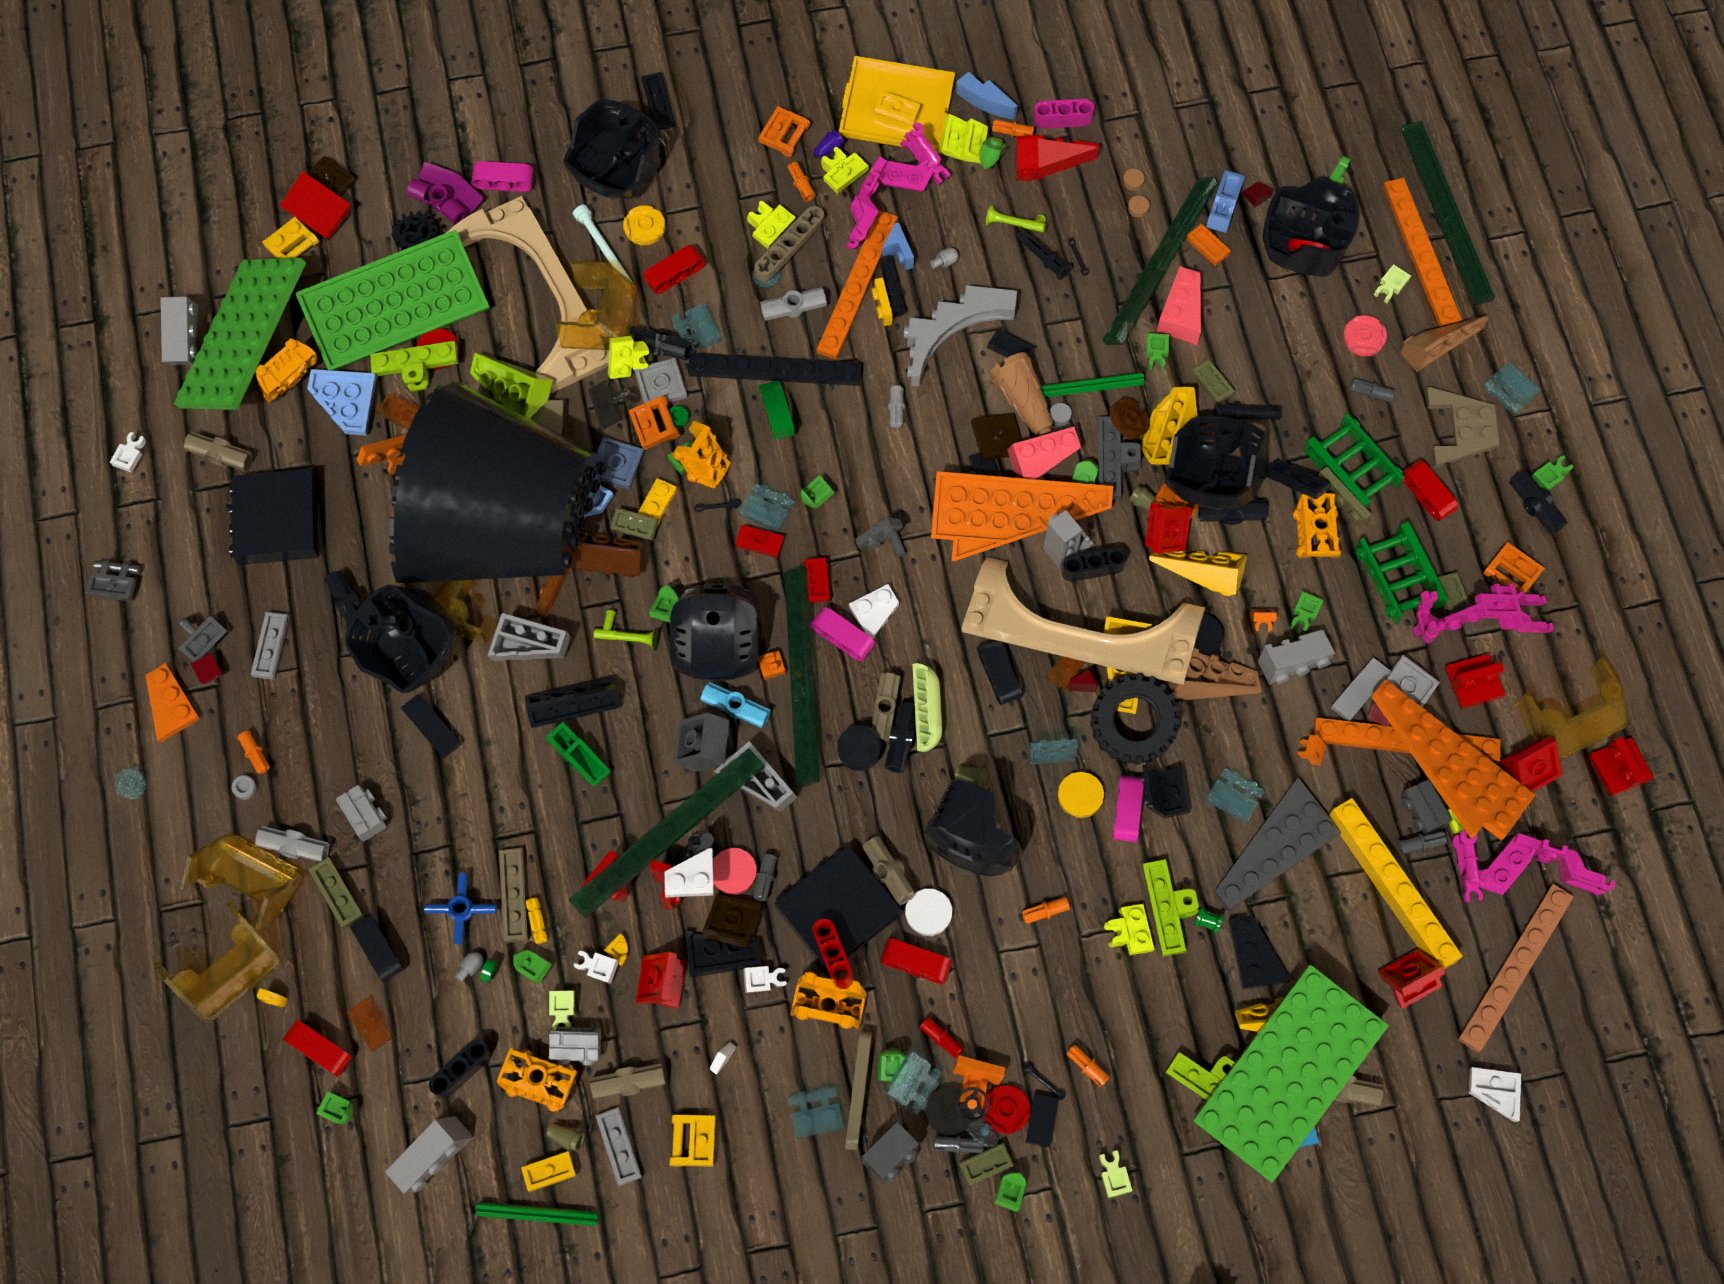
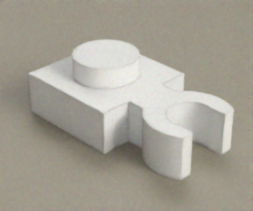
M130 432L127 436L128 443L126 445L120 444L110 461L112 466L132 473L142 456L138 449L144 447L146 443L145 438L140 436L137 442H133L136 436Z
M579 951L578 954L585 958V962L582 965L574 963V967L580 970L589 969L588 976L611 984L619 961L595 953L592 959L589 953Z
M768 966L744 968L745 992L770 991V984L777 987L785 986L787 984L786 981L779 982L777 980V974L784 973L785 969L778 968L769 973Z

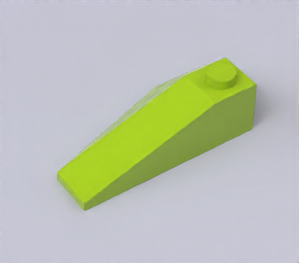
M477 352L474 354L470 374L484 388H488L494 394L496 401L528 418H531L548 401L553 380L538 373Z

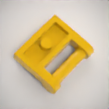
M294 217L262 243L275 258H296L312 245H317L319 240ZM304 238H306V240H304L302 243H300L297 247H295L293 250H291L288 254L284 255L286 252H288L290 249H292L295 245H297L299 242H301Z
M672 1115L671 1123L674 1124L673 1149L669 1166L714 1167L715 1116ZM684 1124H690L689 1157H682Z

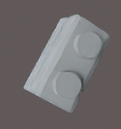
M357 785L337 797L336 801L362 842H365L373 837L374 834L381 832L387 827L383 822L387 818L380 807L375 809L372 802L375 798L368 788L363 790L361 785Z
M552 1027L549 1034V1060H556V1064L560 1065L569 1064L570 1061H580L581 1065H593L594 1061H598L601 1055V1028Z

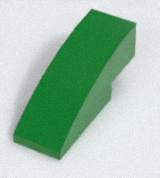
M780 381L758 385L773 440L794 436L792 418Z
M564 722L544 738L593 787L611 772Z

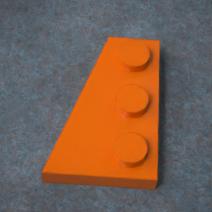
M166 663L145 675L156 737L159 743L200 719Z

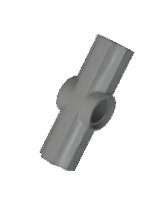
M822 287L803 292L792 290L788 291L783 297L760 302L765 321L784 316L795 318L804 311L827 306Z
M261 826L258 829L255 845L260 848L277 851L289 858L299 859L301 857L317 862L327 858L330 845L328 842L306 837V835L297 831L286 830L285 832Z

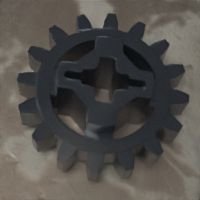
M412 211L409 213L410 216L402 214L403 219H396L397 226H392L394 232L392 237L396 247H400L402 251L438 237L437 233L439 230L434 218L430 219L428 213L422 216L421 211H418L417 215H414Z

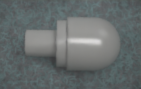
M951 247L940 251L936 255V259L930 261L932 268L935 269L939 266L944 268L954 264L958 260V252Z
M478 952L467 954L459 965L461 969L457 972L455 978L462 982L468 975L471 977L475 975L483 966V956Z

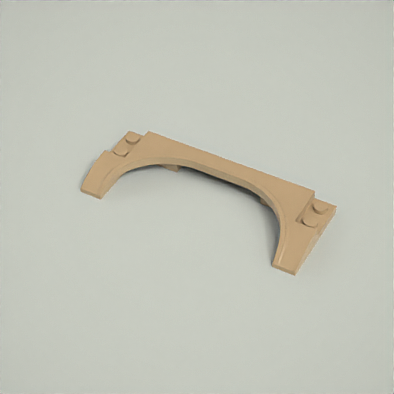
M522 196L485 213L481 209L467 216L448 231H457L463 247L484 238L509 242L524 250L538 266L561 311V329L558 340L549 356L535 372L553 380L550 394L608 367L609 351L604 344L600 332Z
M986 557L974 584V592L962 624V632L1184 685L1205 607L1182 603L1165 621L1139 633L1128 635L1099 633L1053 622L1034 614L1012 592L1006 577L1008 562Z

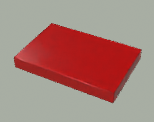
M303 171L279 205L328 240H330L352 208L350 203Z

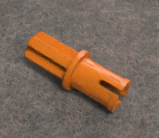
M995 119L992 131L1009 134L1013 138V136L1033 135L1034 126L1018 124L1016 121L1013 123Z
M798 162L790 163L788 169L794 179V187H797L804 202L813 200L816 194L810 186L809 177L804 176Z
M248 730L240 733L237 739L246 752L245 757L250 759L258 774L266 773L270 766L262 754V747L257 745L251 731Z
M1065 896L1047 903L1042 901L1041 905L1023 910L1022 917L1026 924L1044 918L1050 919L1053 915L1069 911V903Z
M1073 1045L1067 1051V1055L1082 1069L1081 1073H1085L1099 1088L1111 1077L1095 1062L1096 1059L1093 1058L1091 1060L1076 1045Z

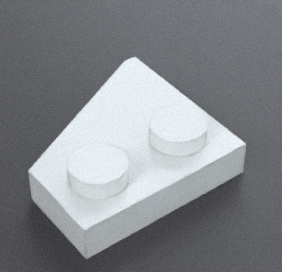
M889 584L849 603V608L862 631L872 639L875 638L876 633L885 625L888 617L899 606V601Z
M708 848L665 871V897L714 895L712 848Z
M1470 1068L1469 1093L1511 1121H1520L1521 1074Z

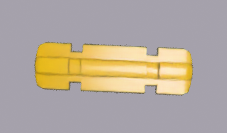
M530 898L526 900L527 910L530 911L528 915L531 929L534 932V942L542 944L547 942L548 939L544 931L545 926L542 912L539 910L540 903L538 898Z

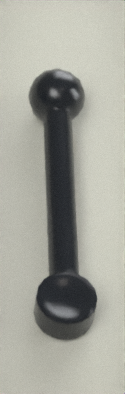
M1072 237L1068 238V244L1072 248L1081 267V274L1087 276L1089 270L1082 262L1074 239Z
M734 499L730 503L703 506L696 504L694 510L700 513L702 510L725 507L738 509L740 501Z
M1026 1064L1023 1067L1025 1073H1030L1055 1094L1059 1101L1065 1098L1066 1094L1064 1091H1058L1037 1074L1030 1064Z

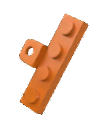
M407 434L361 446L356 459L360 466H365L387 460L389 462L388 472L390 475L395 474L397 464L403 465L405 454L400 452Z

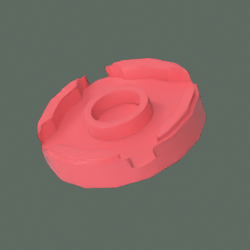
M1368 315L1354 317L1353 320L1346 324L1343 332V340L1346 347L1354 354L1360 356H1372L1379 353L1387 339L1384 325L1382 326L1375 317Z
M729 848L715 856L713 860V884L723 893L728 895L744 893L750 889L756 880L757 866L754 858L747 851L740 848Z

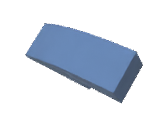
M970 72L957 80L956 93L965 101L990 114L1013 120L1016 118L1018 105L990 80L982 84Z
M1227 170L1224 171L1209 215L1207 228L1227 233L1245 178L1244 175Z

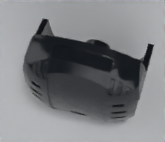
M607 99L598 100L575 119L570 147L563 160L564 166L578 183L591 191L608 198L631 199L643 190L660 167L659 129L646 114L625 103ZM604 106H611V107H616V108H618V109L603 108V107H604ZM604 113H613V114H617V116H614V115H606V114H604ZM639 132H640V139L637 138V137H635ZM623 152L631 153L629 156L621 155Z
M1318 177L1300 188L1280 187L1270 201L1263 228L1262 241L1270 261L1282 268L1306 275L1325 277L1332 274L1356 232L1359 210L1354 192L1350 188L1324 177ZM1291 209H1294L1293 214H1290ZM1302 210H1305L1304 217L1301 218ZM1316 213V218L1312 221L1311 218ZM1290 239H1300L1316 243L1322 241L1331 249L1305 245L1292 252L1287 246Z
M1197 416L1189 420L1174 435L1170 467L1166 474V486L1175 495L1189 503L1218 510L1244 507L1256 496L1266 479L1265 434L1260 428L1248 422L1224 416ZM1201 423H1215L1217 425L1199 427ZM1201 432H1215V435H1199V434H1200ZM1250 432H1253L1256 435H1258L1260 439L1255 437L1254 435H1251ZM1213 440L1216 444H1200V442ZM1249 440L1255 442V443L1258 444V445L1256 446V445L1250 443ZM1241 444V458L1227 455L1233 453Z
M702 584L683 591L671 611L669 654L672 667L676 671L694 679L711 681L735 680L748 676L756 670L762 638V618L756 595L747 589L731 584ZM707 614H708V616L711 617L712 619H716V620H717V619H720V620H719L718 622L713 623V622H711V621L708 620ZM678 628L683 629V630H685L686 632L684 633V632L678 631ZM746 630H750V631H751L750 633H746V634H741V633H740V632L746 631ZM677 640L682 641V642H685L686 644L683 645V644L677 643ZM747 642H750V643H751L750 645H747V646H743V647L740 646V644H743V643H747ZM678 652L683 653L686 656L679 655ZM742 655H748V657L745 658L740 657Z
M385 585L374 591L356 611L346 631L345 645L361 672L390 684L401 693H409L424 684L426 685L446 663L454 646L457 628L452 617L429 592L417 588L411 589L395 585ZM409 620L410 627L406 631L405 622ZM357 623H359L353 639L352 636L355 626L357 625ZM365 625V628H364V630H363V633H362V636H361V640H360V634H361V631H362L363 626ZM369 629H370L371 632H370V635H369V638H368V641H367V636H368V632H369Z
M961 780L951 781L924 831L926 844L949 863L974 874L992 877L1012 871L1022 856V848L1013 836L995 828L994 793Z

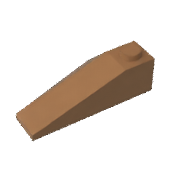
M1482 316L1425 331L1416 337L1412 335L1404 341L1401 355L1418 372L1483 330L1489 318Z
M1196 648L1193 650L1184 685L1165 681L1168 692L1170 694L1173 693L1175 699L1184 700L1257 694L1262 691L1258 671L1234 662L1231 664L1218 660V656L1211 655L1209 657L1199 653V649Z

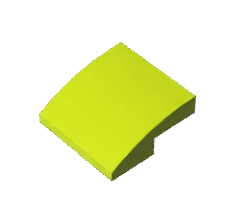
M948 114L944 120L938 152L959 160L981 163L979 154L982 143L987 137L988 126L972 118L966 122Z

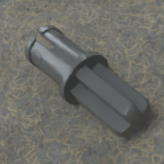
M1353 379L1350 386L1352 392L1369 396V399L1373 397L1389 403L1392 402L1395 389L1376 385V382L1372 384L1358 379Z
M1444 831L1425 835L1419 833L1417 837L1398 840V846L1402 855L1419 850L1425 852L1427 848L1446 844L1447 838Z
M763 854L760 871L756 874L758 880L754 899L758 901L767 900L771 882L774 881L773 872L777 857L774 855Z
M958 1135V1137L935 1136V1151L957 1152V1155H959L960 1152L982 1153L984 1150V1141L981 1139L961 1138V1135Z

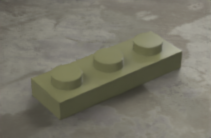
M1328 467L1321 470L1318 478L1330 483V490L1327 493L1335 494V505L1342 508L1347 513L1349 520L1360 528L1367 524L1371 513Z
M329 857L308 869L342 929L347 928L364 917Z

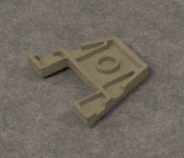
M1427 387L1425 391L1427 409L1450 408L1454 446L1433 447L1434 468L1441 467L1448 462L1459 461L1466 456H1474L1498 448L1500 443L1494 404Z

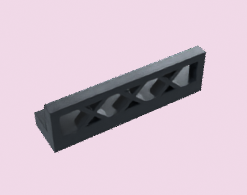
M614 675L525 696L526 711L531 728L621 708Z

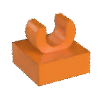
M1250 609V618L1255 621L1254 629L1259 631L1260 624L1266 623L1267 631L1271 632V622H1276L1277 612L1274 609Z
M779 650L759 656L758 663L764 680L786 674Z
M1309 735L1308 740H1300V744L1306 747V750L1303 752L1297 751L1299 757L1308 759L1312 765L1321 766L1326 747L1323 740L1318 735Z

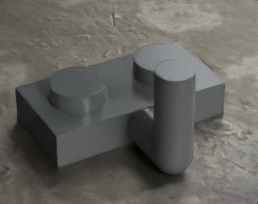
M886 517L855 539L858 547L869 550L878 548L881 542L890 539L898 557L906 554L897 531L903 528L901 519Z
M211 616L198 628L193 626L187 619L182 618L178 621V627L184 629L191 636L178 650L194 662L200 659L227 630Z

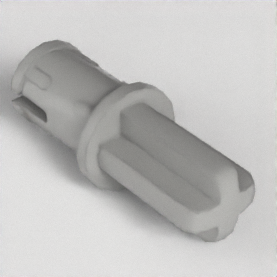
M899 385L890 387L888 409L890 410V425L893 428H900L903 424V410L905 409V404L903 403L904 388Z

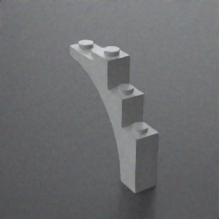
M966 285L965 294L961 293L960 304L938 301L937 310L933 309L932 320L910 318L909 326L905 325L904 338H907V347H911L910 358H913V365H908L907 377L911 378V386H920L922 374L929 358L951 335L980 322L1014 320L1017 291Z

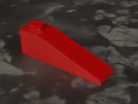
M1043 135L1017 136L1014 158L1016 181L1037 180L1098 158L1099 143L1078 140L1067 143L1063 142V138L1057 137L1055 141L1046 140Z

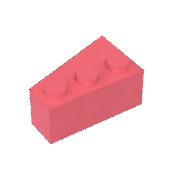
M1179 267L1161 314L1157 332L1169 334L1171 337L1195 345L1198 344L1201 334L1199 272Z
M1075 427L1014 443L1007 451L1016 478L1037 480L1074 454L1081 446Z

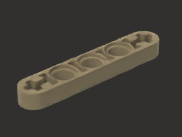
M811 206L807 208L756 262L754 275L758 280H770L822 225L824 212L820 207ZM804 227L807 229V232L799 233L796 229ZM786 240H791L795 243V245L788 247L784 244V242ZM775 253L780 254L782 259L774 260L771 258V255Z
M860 1031L846 1136V1150L858 1151L872 1032Z

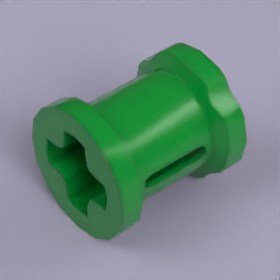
M1201 906L1194 926L1198 927L1200 925L1213 930V933L1217 934L1224 915H1217L1205 910V907Z

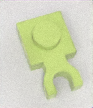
M1393 264L1381 279L1380 284L1382 285L1377 288L1374 296L1378 297L1380 293H1385L1387 296L1384 302L1388 303L1393 292L1398 295L1410 280L1411 275Z
M549 991V1015H556L552 1027H558L560 1023H564L566 1027H572L568 1015H575V991Z
M1118 1150L1112 1152L1114 1161L1111 1163L1105 1160L1104 1154L1099 1155L1100 1163L1107 1171L1101 1173V1177L1108 1198L1132 1192L1126 1167L1119 1168Z

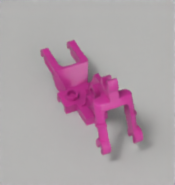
M915 122L912 125L915 130L912 129L904 135L906 140L900 142L903 148L910 150L915 161L919 162V165L914 166L887 161L880 156L874 162L850 207L856 223L848 237L853 242V244L850 242L846 244L848 249L854 250L859 245V242L864 240L879 211L869 198L874 194L880 183L886 186L923 192L932 175L937 185L942 182L939 174H942L945 179L950 176L949 171L940 164L941 158L933 148V144L924 136L922 124Z
M1494 584L1490 587L1492 594H1478L1474 597L1476 605L1468 606L1462 611L1448 614L1445 618L1440 619L1430 614L1434 601L1438 599L1437 592H1422L1420 594L1422 601L1418 606L1416 614L1418 623L1412 630L1414 638L1422 635L1424 642L1431 643L1439 632L1445 629L1457 630L1462 627V624L1477 622L1482 618L1498 619L1501 629H1513L1518 633H1549L1554 630L1553 623L1532 622L1531 617L1520 609V605L1541 606L1546 604L1545 595L1539 597L1536 594H1524V590L1517 594L1514 584H1509L1508 586Z
M1463 830L1459 835H1455L1451 841L1453 848L1457 852V866H1459L1461 882L1465 889L1463 893L1465 903L1470 902V892L1476 894L1477 901L1483 899L1482 891L1479 888L1503 895L1531 862L1533 856H1536V860L1542 863L1550 864L1551 862L1558 861L1561 883L1591 892L1594 895L1603 894L1605 891H1610L1615 887L1614 880L1606 885V876L1587 870L1576 851L1568 849V846L1565 845L1559 847L1550 844L1549 840L1546 839L1541 841L1518 833L1512 837V840L1492 864L1484 870H1478L1477 866L1478 857H1476L1474 846L1477 834L1473 839L1471 837L1468 839L1467 832Z

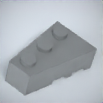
M161 297L162 362L167 365H193L197 354L196 335L199 304L188 297Z
M1066 510L1061 514L1056 513L1049 518L1043 549L1059 569L1062 568L1064 559L1067 556L1083 553L1094 546V543Z
M502 613L488 657L493 661L564 658L571 636L566 631Z
M1324 630L1299 636L1298 640L1291 643L1289 639L1283 640L1281 642L1282 645L1273 648L1271 644L1265 645L1258 663L1268 684H1282L1288 681L1291 676L1297 675L1300 677L1309 673L1312 668L1318 667L1321 669L1328 666L1335 652Z
M750 741L714 771L722 779L778 812L783 811L798 798Z
M456 1116L436 1119L385 1172L403 1194L416 1193L426 1185V1180L436 1174L446 1162L474 1137Z

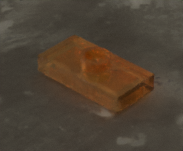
M388 394L376 411L377 414L408 430L418 409Z
M562 575L549 576L546 585H542L539 592L540 599L536 605L539 616L548 617L563 583Z
M1061 656L1045 679L1062 691H1065L1069 680L1079 673L1086 662Z
M364 999L346 1012L371 1052L376 1051L393 1039L367 999Z

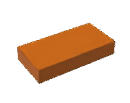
M1202 223L1186 235V240L1214 266L1218 265L1231 253V250Z

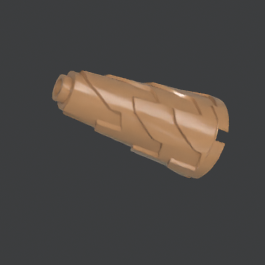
M1021 352L1004 359L1005 364L1001 367L999 363L996 364L989 372L992 381L1000 389L1008 403L1015 408L1032 433H1035L1037 436L1052 433L1053 420L1047 409L1046 401L1040 390L1041 385L1032 367L1028 353Z

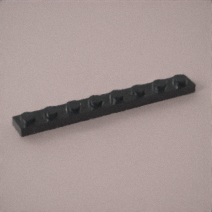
M692 353L689 357L688 376L860 386L861 363Z

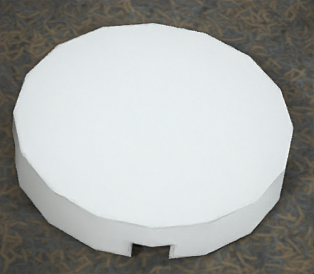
M923 889L917 891L913 899L908 901L905 917L908 925L918 934L934 936L942 933L948 927L952 919V906L949 899L942 892L935 889Z

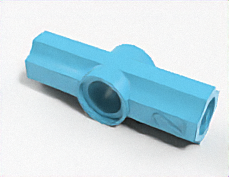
M711 682L705 686L700 698L702 702L726 712L731 718L742 719L761 729L766 725L771 713L770 709L744 698L741 693L730 692ZM733 702L741 703V706L737 709L730 707Z

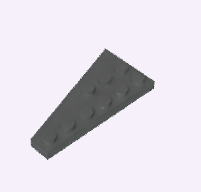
M1299 778L1296 779L1215 890V895L1228 912L1341 834L1340 830Z

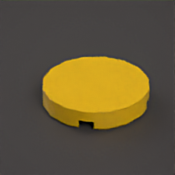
M643 205L635 207L628 212L629 214L623 220V228L627 238L638 245L655 243L665 232V219L659 210L653 209L652 206Z
M1076 772L1063 779L1059 785L1057 797L1059 805L1064 812L1076 818H1086L1097 813L1103 804L1104 790L1099 780L1090 773Z

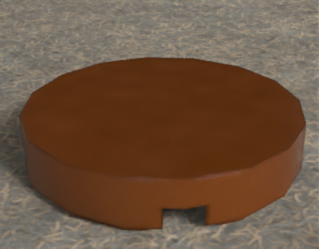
M1121 398L1110 409L1112 423L1125 437L1139 439L1150 428L1149 418L1144 410H1140L1137 407L1139 406L1138 403L1130 399Z

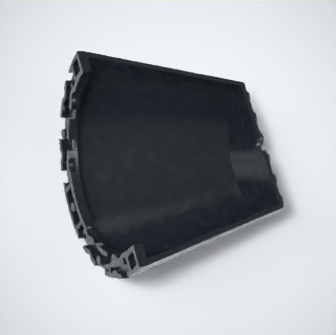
M448 381L445 386L438 385L434 392L426 397L427 400H430L427 405L421 404L415 414L400 452L405 454L403 465L397 464L395 481L391 496H395L392 499L395 513L394 517H389L388 536L390 537L389 554L395 555V562L392 561L391 566L396 582L417 583L564 575L567 567L571 566L574 548H577L579 545L580 532L586 527L587 519L584 515L588 514V511L591 512L593 508V498L595 493H598L600 490V480L602 475L606 474L607 463L598 453L462 383Z

